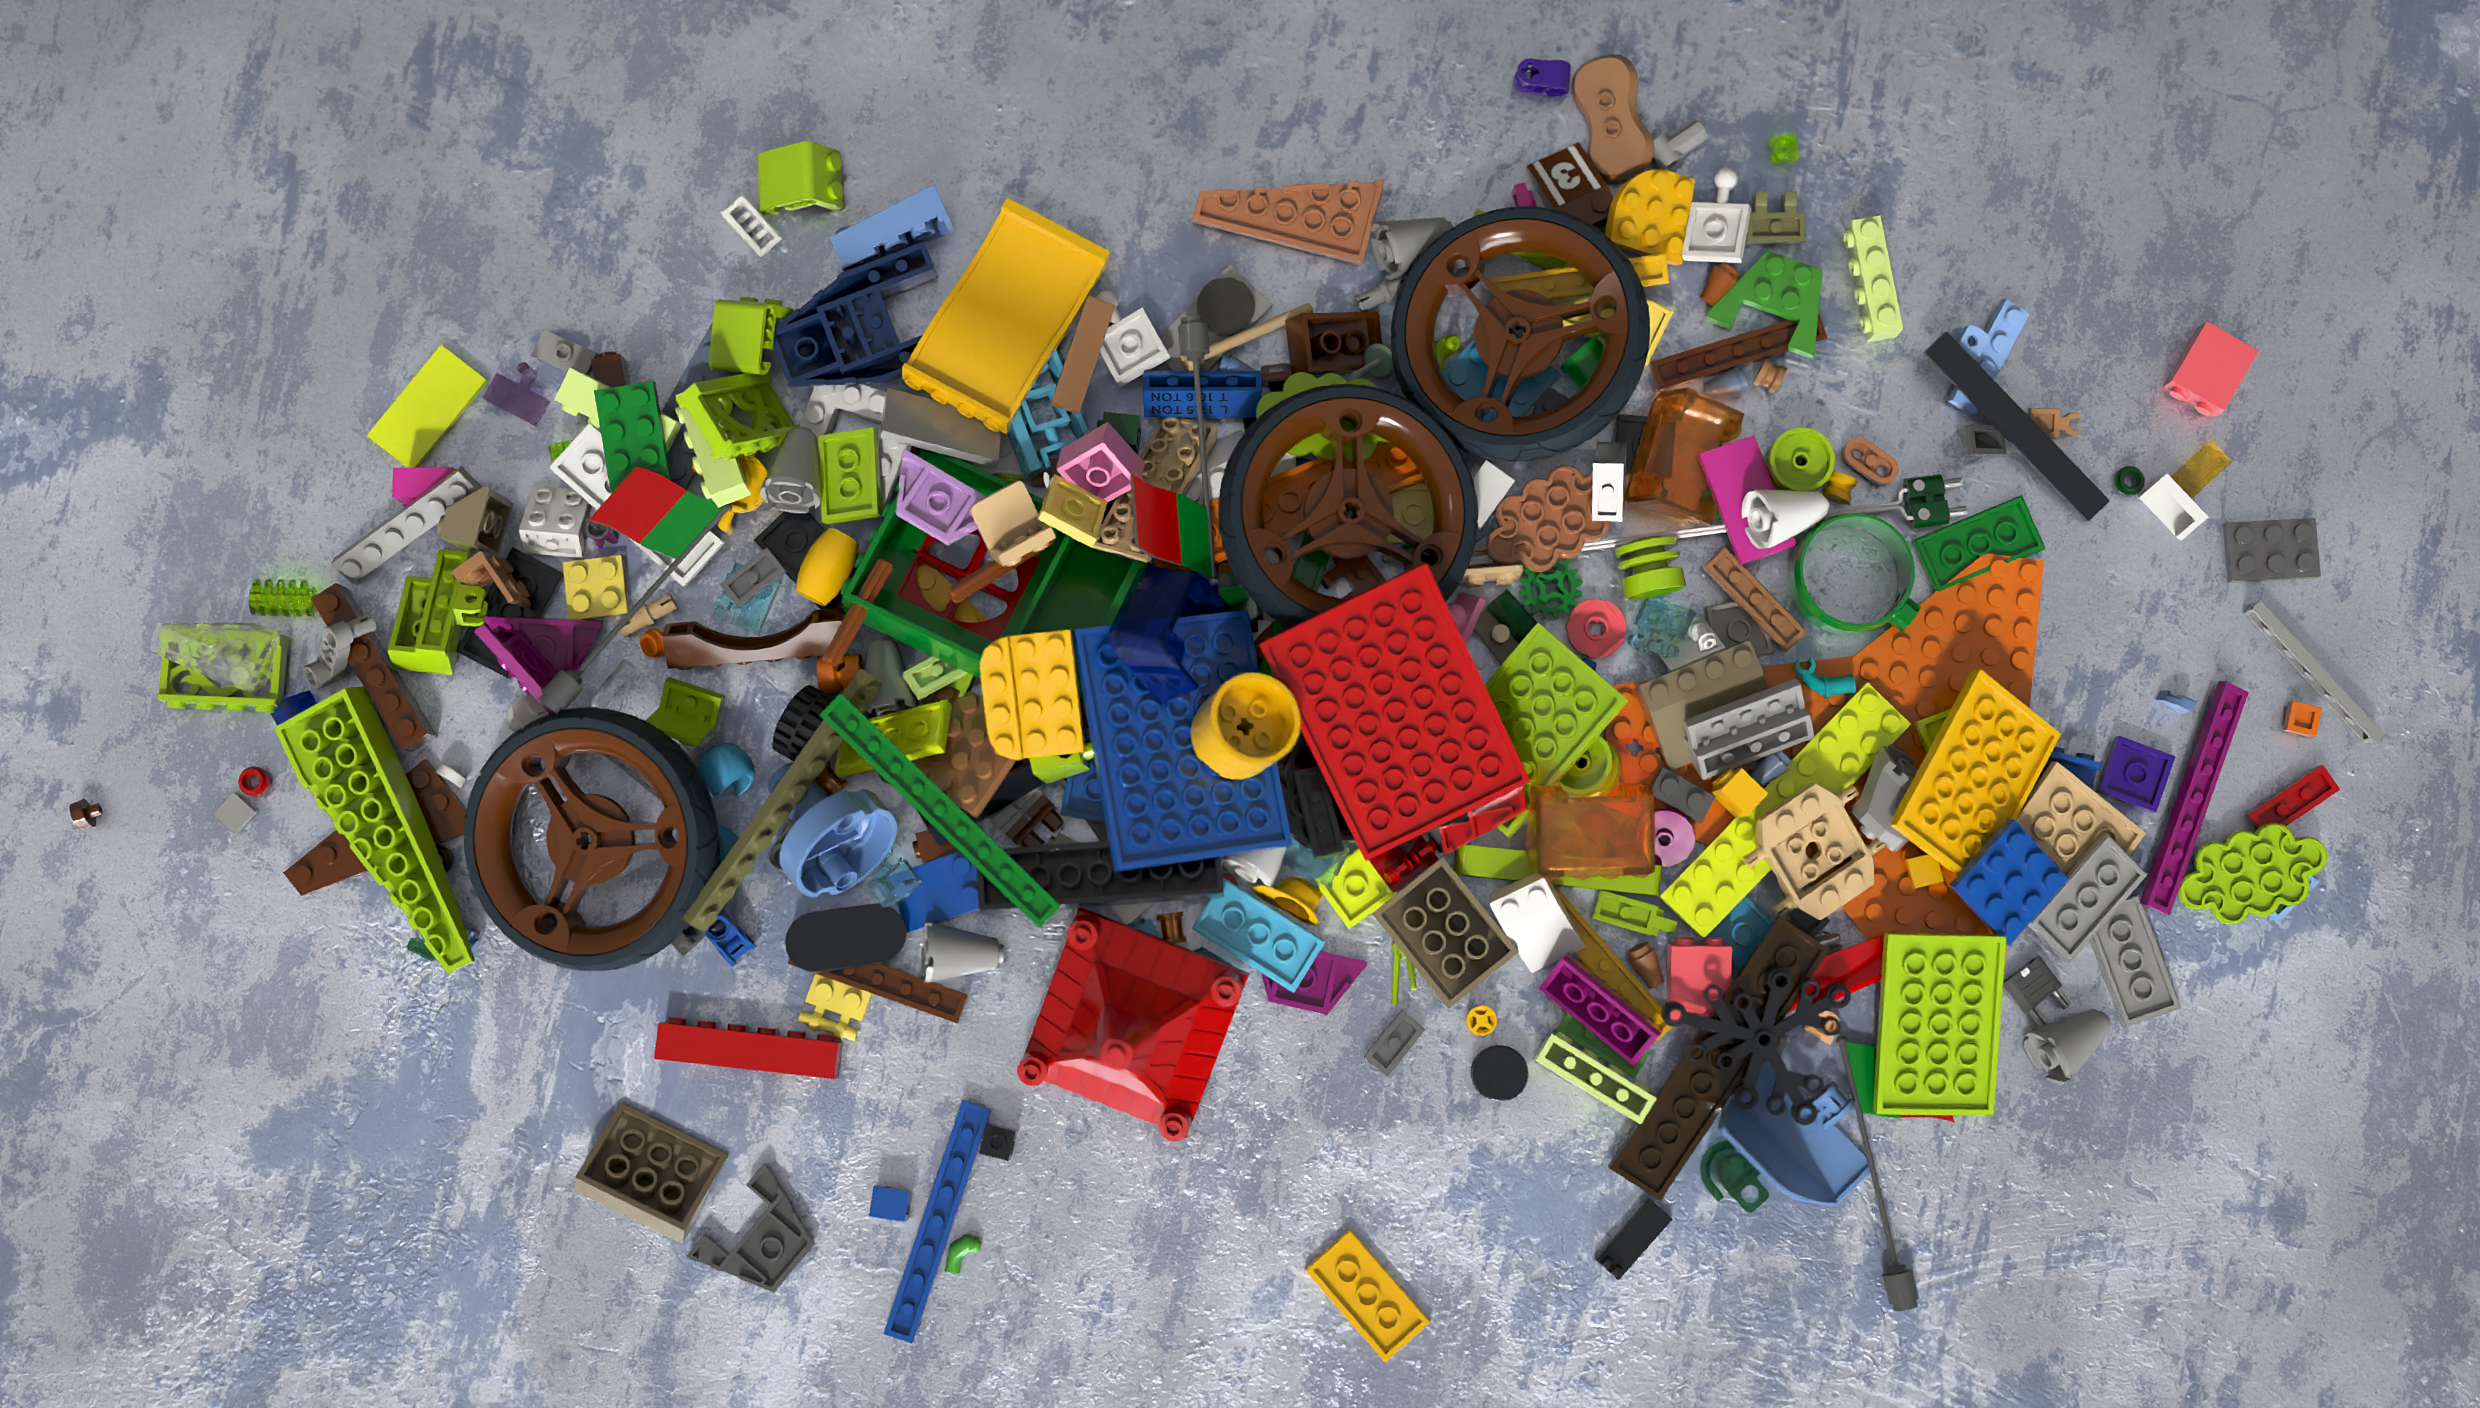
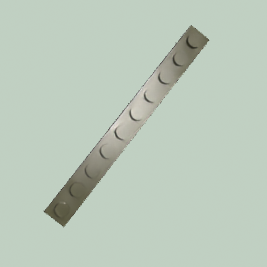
M860 668L842 695L862 713L869 702L876 697L882 684ZM822 721L706 883L695 902L684 914L682 919L688 924L705 933L709 926L716 921L719 912L727 901L734 896L739 884L751 872L754 863L762 852L769 847L774 835L786 823L789 814L797 803L804 798L807 789L814 779L821 774L834 751L841 746L843 738L826 721Z

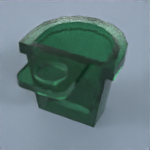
M1729 1140L1719 1141L1710 1146L1705 1152L1700 1164L1701 1180L1717 1202L1721 1199L1734 1198L1745 1212L1752 1213L1769 1198L1768 1191L1757 1179L1761 1172ZM1747 1185H1754L1759 1194L1756 1201L1751 1203L1744 1201L1741 1195L1742 1190Z

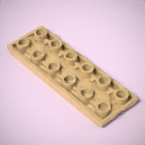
M1180 417L1161 418L1140 455V458L1145 463L1141 480L1152 486L1186 496L1201 469L1198 422ZM1204 424L1206 458L1216 441L1218 427ZM1131 490L1116 498L1100 527L1097 540L1092 548L1150 562L1152 557L1135 547Z

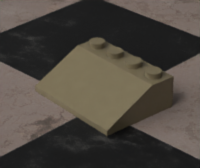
M1750 640L1643 683L1637 686L1634 691L1667 769L1673 771L1692 763L1684 737H1687L1684 720L1766 690L1768 686Z
M1443 857L1372 914L1448 1009L1519 953L1518 949Z
M621 1102L575 1176V1191L683 1244L698 1219L728 1158V1154Z

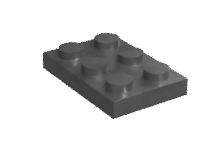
M2316 518L2227 522L2223 524L2228 583L2314 579L2321 577Z

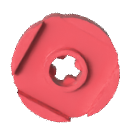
M1595 599L1586 600L1577 605L1569 615L1565 626L1567 639L1572 648L1580 655L1589 659L1605 658L1613 654L1622 645L1626 633V621L1621 610L1612 602ZM1593 621L1595 624L1601 622L1604 627L1601 629L1602 636L1589 633L1591 629L1590 622Z

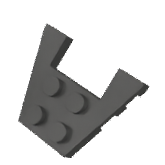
M764 1163L746 1184L747 1187L769 1205L762 1216L730 1253L709 1235L704 1234L686 1256L691 1260L699 1261L711 1266V1268L724 1271L738 1277V1279L774 1293L814 1247L815 1243L772 1170Z

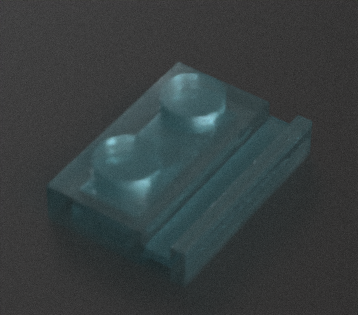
M1291 837L1292 845L1287 847L1282 863L1331 888L1335 875L1338 876L1351 849L1344 846V854L1314 860L1311 848L1307 849Z

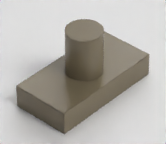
M1493 604L1481 612L1474 631L1500 665H1502L1521 643V640Z

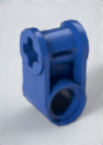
M721 910L717 915V919L725 923L723 929L713 931L708 928L704 934L717 948L722 957L734 967L741 956L750 949L754 950L757 946L750 936L725 911Z

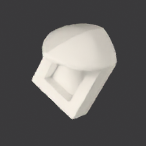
M530 693L513 701L507 712L508 728L516 732L520 728L523 729L528 723L549 713Z

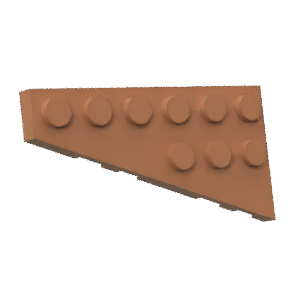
M1385 179L1362 183L1352 181L1347 182V184L1291 185L1270 189L1260 187L1254 190L1200 191L1193 222L1363 265L1371 235L1370 230L1374 223Z

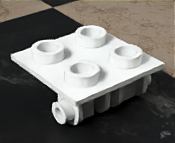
M1684 608L1681 611L1680 620L1682 625L1648 639L1670 672L1726 650L1724 644L1702 616L1698 617L1697 611L1693 608Z

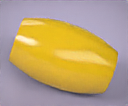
M828 528L809 548L802 561L795 591L816 604L826 606L840 592L844 582L850 576L856 560L858 542L845 533L833 528Z

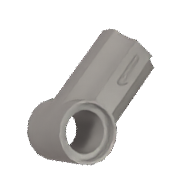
M1692 118L1670 134L1664 133L1654 139V155L1652 159L1661 170L1671 169L1683 159L1685 154L1708 139L1705 128L1700 121Z

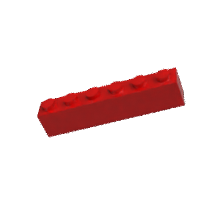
M668 1017V1022L658 1023L654 1059L827 1079L839 1078L843 1042H835L836 1036L817 1034V1039L805 1038L806 1032L788 1030L787 1036L775 1035L776 1029L758 1027L756 1033L745 1031V1025L728 1024L727 1029L716 1028V1022L698 1020L697 1026L686 1025V1019Z

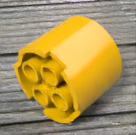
M1260 673L1238 675L1222 685L1198 708L1191 724V740L1194 750L1201 761L1203 760L1211 769L1220 773L1222 777L1229 779L1253 777L1286 755L1294 746L1300 731L1299 708L1291 692L1278 680Z

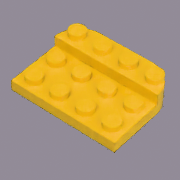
M1072 629L1011 635L996 640L984 650L981 658L980 673L988 737L997 754L1010 759L1021 760L1029 757L1084 752L1085 742Z

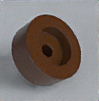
M85 799L71 803L69 807L71 818L80 831L95 827L96 816L103 814L99 803L90 805Z

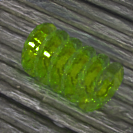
M255 578L249 593L250 613L253 616L256 613L260 616H266L269 613L271 616L281 614L282 616L289 617L293 614L296 617L303 615L313 617L317 609L311 598L317 595V590L315 587L309 588L307 580H302L300 588H298L296 580L291 579L288 588H286L283 579L277 581L276 587H274L272 579H267L264 587H262L261 580Z

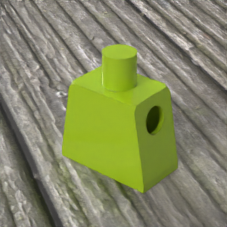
M1091 740L1085 742L1084 752L1029 757L1033 774L1048 784L1090 770L1089 759L1094 758Z

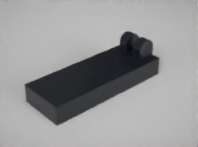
M1648 1198L1595 1257V1260L1619 1281L1673 1219Z

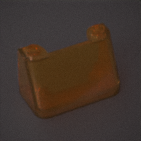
M1690 388L1659 393L1654 398L1648 413L1625 492L1626 501L1635 506L1701 526H1711L1718 513L1717 502L1714 498L1707 496L1709 485L1698 455L1721 447L1723 443L1736 439L1742 431L1744 413Z

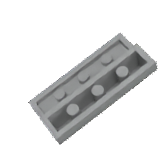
M1796 678L1684 720L1687 737H1684L1691 760L1702 780L1815 738L1811 716L1805 708L1801 684Z

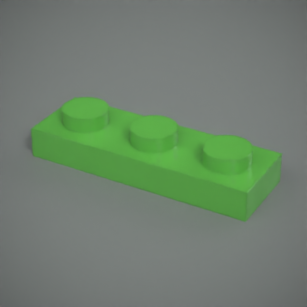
M1566 1012L1556 1029L1557 1032L1569 1037L1576 1044L1595 1053L1599 1058L1616 1066L1634 1079L1650 1052L1646 1051L1639 1061L1632 1066L1568 1012Z

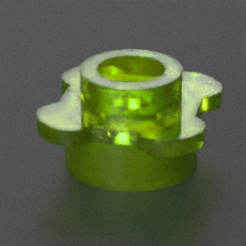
M1794 134L1781 135L1779 137L1772 136L1769 139L1768 145L1772 148L1770 159L1774 164H1780L1782 161L1794 163L1799 159L1797 137ZM1786 147L1787 150L1782 151L1781 148Z

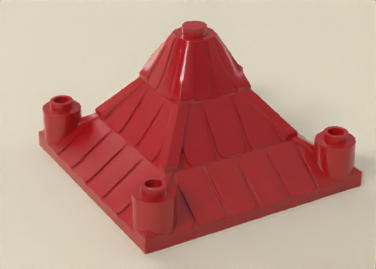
M1079 906L1073 923L1068 929L1065 946L1024 1057L1018 1065V1077L1024 1084L1029 1086H1036L1045 1081L1070 1092L1080 1094L1083 1097L1159 1126L1160 1134L1168 1141H1181L1188 1135L1250 973Z

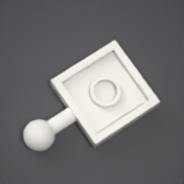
M1725 167L1718 170L1714 177L1715 185L1718 188L1716 203L1691 202L1682 250L1684 261L1742 263L1751 208L1749 204L1728 203L1730 190L1737 185L1738 176L1733 169Z
M1102 291L1096 296L1099 300L1115 305L1110 320L1112 326L1107 329L1100 353L1119 387L1144 374V371H1149L1171 358L1143 307L1122 319L1117 310L1118 298L1113 292Z

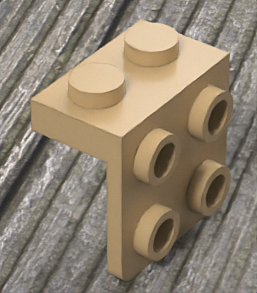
M1021 481L1012 482L973 503L969 508L992 559L1002 566H1012L1019 563L1023 559V555L1046 548L1049 545V541L1056 538L1052 528L1038 519L1039 514L1024 483Z
M1475 545L1472 557L1488 555L1486 545ZM1517 562L1510 566H1500L1496 563L1468 566L1463 579L1459 583H1466L1468 588L1482 587L1484 582L1496 581V585L1514 584V580H1517L1523 573V565H1518Z

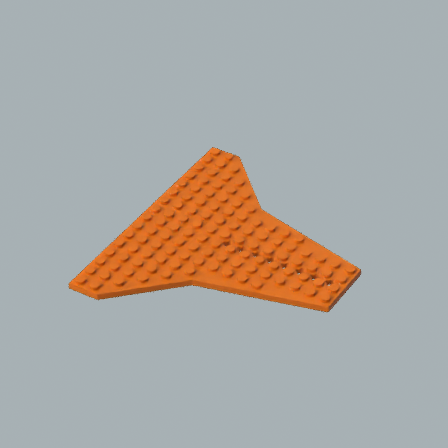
M1988 553L1980 556L1947 583L1990 566L1989 571L1942 591L1937 590L1919 604L1921 609L1904 631L1901 632L1892 625L1854 656L1814 660L1816 663L1814 672L1820 678L1824 675L1827 678L1853 674L1856 692L1868 682L1911 723L1892 745L1909 754L1915 760L1912 765L1918 771L1927 754L1914 722L1951 709L1973 669L1984 671L2030 708L2044 560L2019 558L2006 563L2003 560L2012 556ZM1800 662V667L1808 671V662ZM1795 663L1762 667L1768 688L1795 678L1799 681L1805 708L1811 716L1814 736L1855 694L1830 695L1829 699H1824L1823 695L1810 689L1802 679L1794 674L1793 666ZM1648 681L1612 685L1629 700L1605 728L1604 736L1619 753L1622 761L1621 776L1616 787L1608 795L1597 799L1600 805L1641 820L1642 816L1650 810L1671 808L1647 794L1661 768L1667 769L1665 761L1655 751L1659 747L1634 691L1637 686ZM1632 740H1637L1638 745L1642 746V751L1637 752L1636 756H1631V751L1626 749V744H1631ZM1810 740L1781 751L1791 760ZM1693 763L1671 771L1708 793L1715 787L1712 782L1719 775L1717 774L1702 780ZM1747 764L1731 769L1736 770L1742 768L1749 775L1752 772L1750 770V766ZM1872 765L1853 784L1859 795L1845 803L1844 806L1865 844H1868L1872 839L1868 838L1861 831L1860 827L1863 824L1852 813L1853 805L1861 798ZM1716 799L1713 801L1702 823L1699 824L1690 819L1694 826L1695 842L1706 846L1735 818ZM1910 840L1900 847L1897 852L1891 851L1886 846L1876 852L1873 856L1874 885L1840 907L1866 941L1884 935V932L1892 931L1900 933H1994L1952 889L1949 884L1955 879L1956 875L1939 863L1944 882L1912 889L1905 860L1926 855L1927 853ZM1815 842L1809 843L1805 848L1808 858L1813 857L1817 852V844ZM1847 857L1808 885H1815L1851 860L1850 857Z

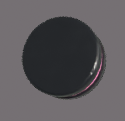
M1493 1045L1483 1049L1475 1057L1471 1066V1079L1476 1090L1485 1098L1497 1102L1509 1101L1517 1097L1525 1088L1528 1081V1067L1522 1055L1515 1049L1504 1045Z

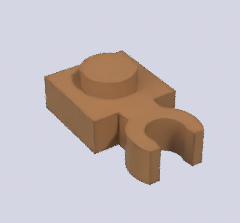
M2028 408V416L2049 438H2059L2060 430L2068 435H2078L2081 433V430L2071 429L2069 426L2071 419L2081 418L2082 415L2079 413L2071 412L2061 417V409Z

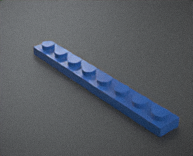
M962 1100L883 1333L885 1335L911 1344L914 1342L992 1109Z

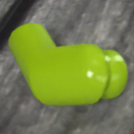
M1446 335L1434 343L1437 361L1442 372L1444 371L1445 359L1460 348L1461 340L1456 335Z

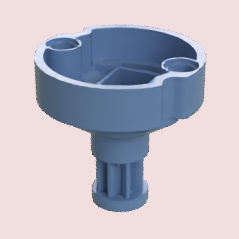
M792 763L782 766L771 776L767 786L770 793H772ZM811 784L804 798L797 803L789 814V817L795 824L786 835L781 846L780 865L802 894L814 898L824 892L836 895L865 879L884 860L896 838V820L880 799L869 790L861 789L858 792L844 790L828 797L823 790L815 788Z

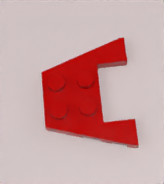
M1525 785L1469 811L1468 822L1440 826L1443 853H1451L1529 810Z

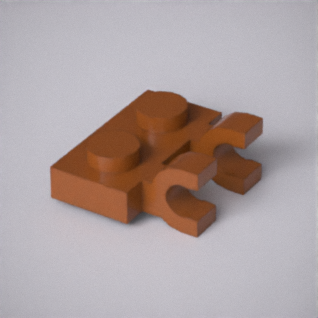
M1334 556L1332 562L1336 567L1323 575L1321 583L1328 590L1341 578L1345 577L1354 590L1341 599H1350L1385 582L1386 579L1368 556L1356 559H1343Z

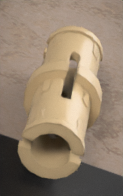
M667 593L648 605L644 603L620 630L622 634L628 637L647 625L650 627L655 625V621L674 610H678L672 595Z

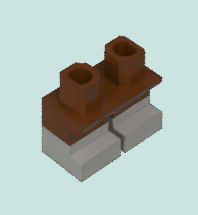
M1038 788L1014 801L1031 820H1028L1010 803L991 821L992 824L1019 847L1021 845L1028 847L1045 844V841L1035 833V830L1042 823L1053 834L1065 823L1059 813L1055 811L1057 807Z

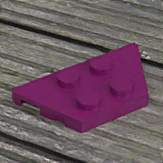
M510 616L484 617V622L488 624L491 630L497 626L504 627L507 630H518L556 673L559 670L567 672L569 669L575 672L580 667L603 625V620Z
M487 623L482 624L474 632L497 656L500 666L506 671H511L518 679L520 688L528 694L531 693L543 708L551 714L552 712L538 698L542 695L541 690L557 673L518 630H507L500 626L491 630Z
M1320 951L1294 993L1261 973L1268 1002L1327 1015L1365 969L1367 961Z

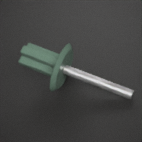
M1380 343L1370 345L1364 353L1365 366L1351 373V377L1356 379L1367 372L1378 379H1387L1392 376L1395 370L1391 348Z

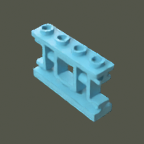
M1057 350L1054 351L1040 373H1045L1048 369L1054 384L1039 388L1037 380L1035 381L1007 433L1025 480L1036 477L1038 473L1048 472L1052 467L1048 456L1060 453L1061 448L1089 433L1085 424L1086 414L1083 407H1081L1079 414H1075L1053 406L1058 419L1035 425L1027 402L1049 396L1050 401H1052L1064 365L1063 355ZM1070 423L1075 438L1061 442L1056 429L1066 427ZM1045 433L1050 446L1040 448L1036 452L1030 437Z

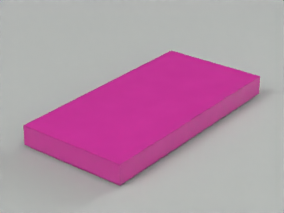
M1755 435L1698 455L1739 566L1791 549L1797 545L1793 536L1772 548L1758 549L1746 535L1744 528L1749 527L1747 517L1742 518L1741 512L1745 495L1756 489L1776 490Z

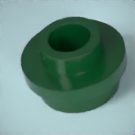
M2123 467L2114 476L2115 488L2125 496H2133L2144 487V475L2136 467ZM2125 477L2132 479V486H2127L2124 483Z

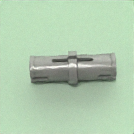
M1407 272L1399 278L1385 283L1383 281L1378 282L1377 287L1354 296L1357 307H1360L1359 311L1365 312L1384 302L1386 305L1391 303L1392 299L1398 296L1402 284L1409 273Z

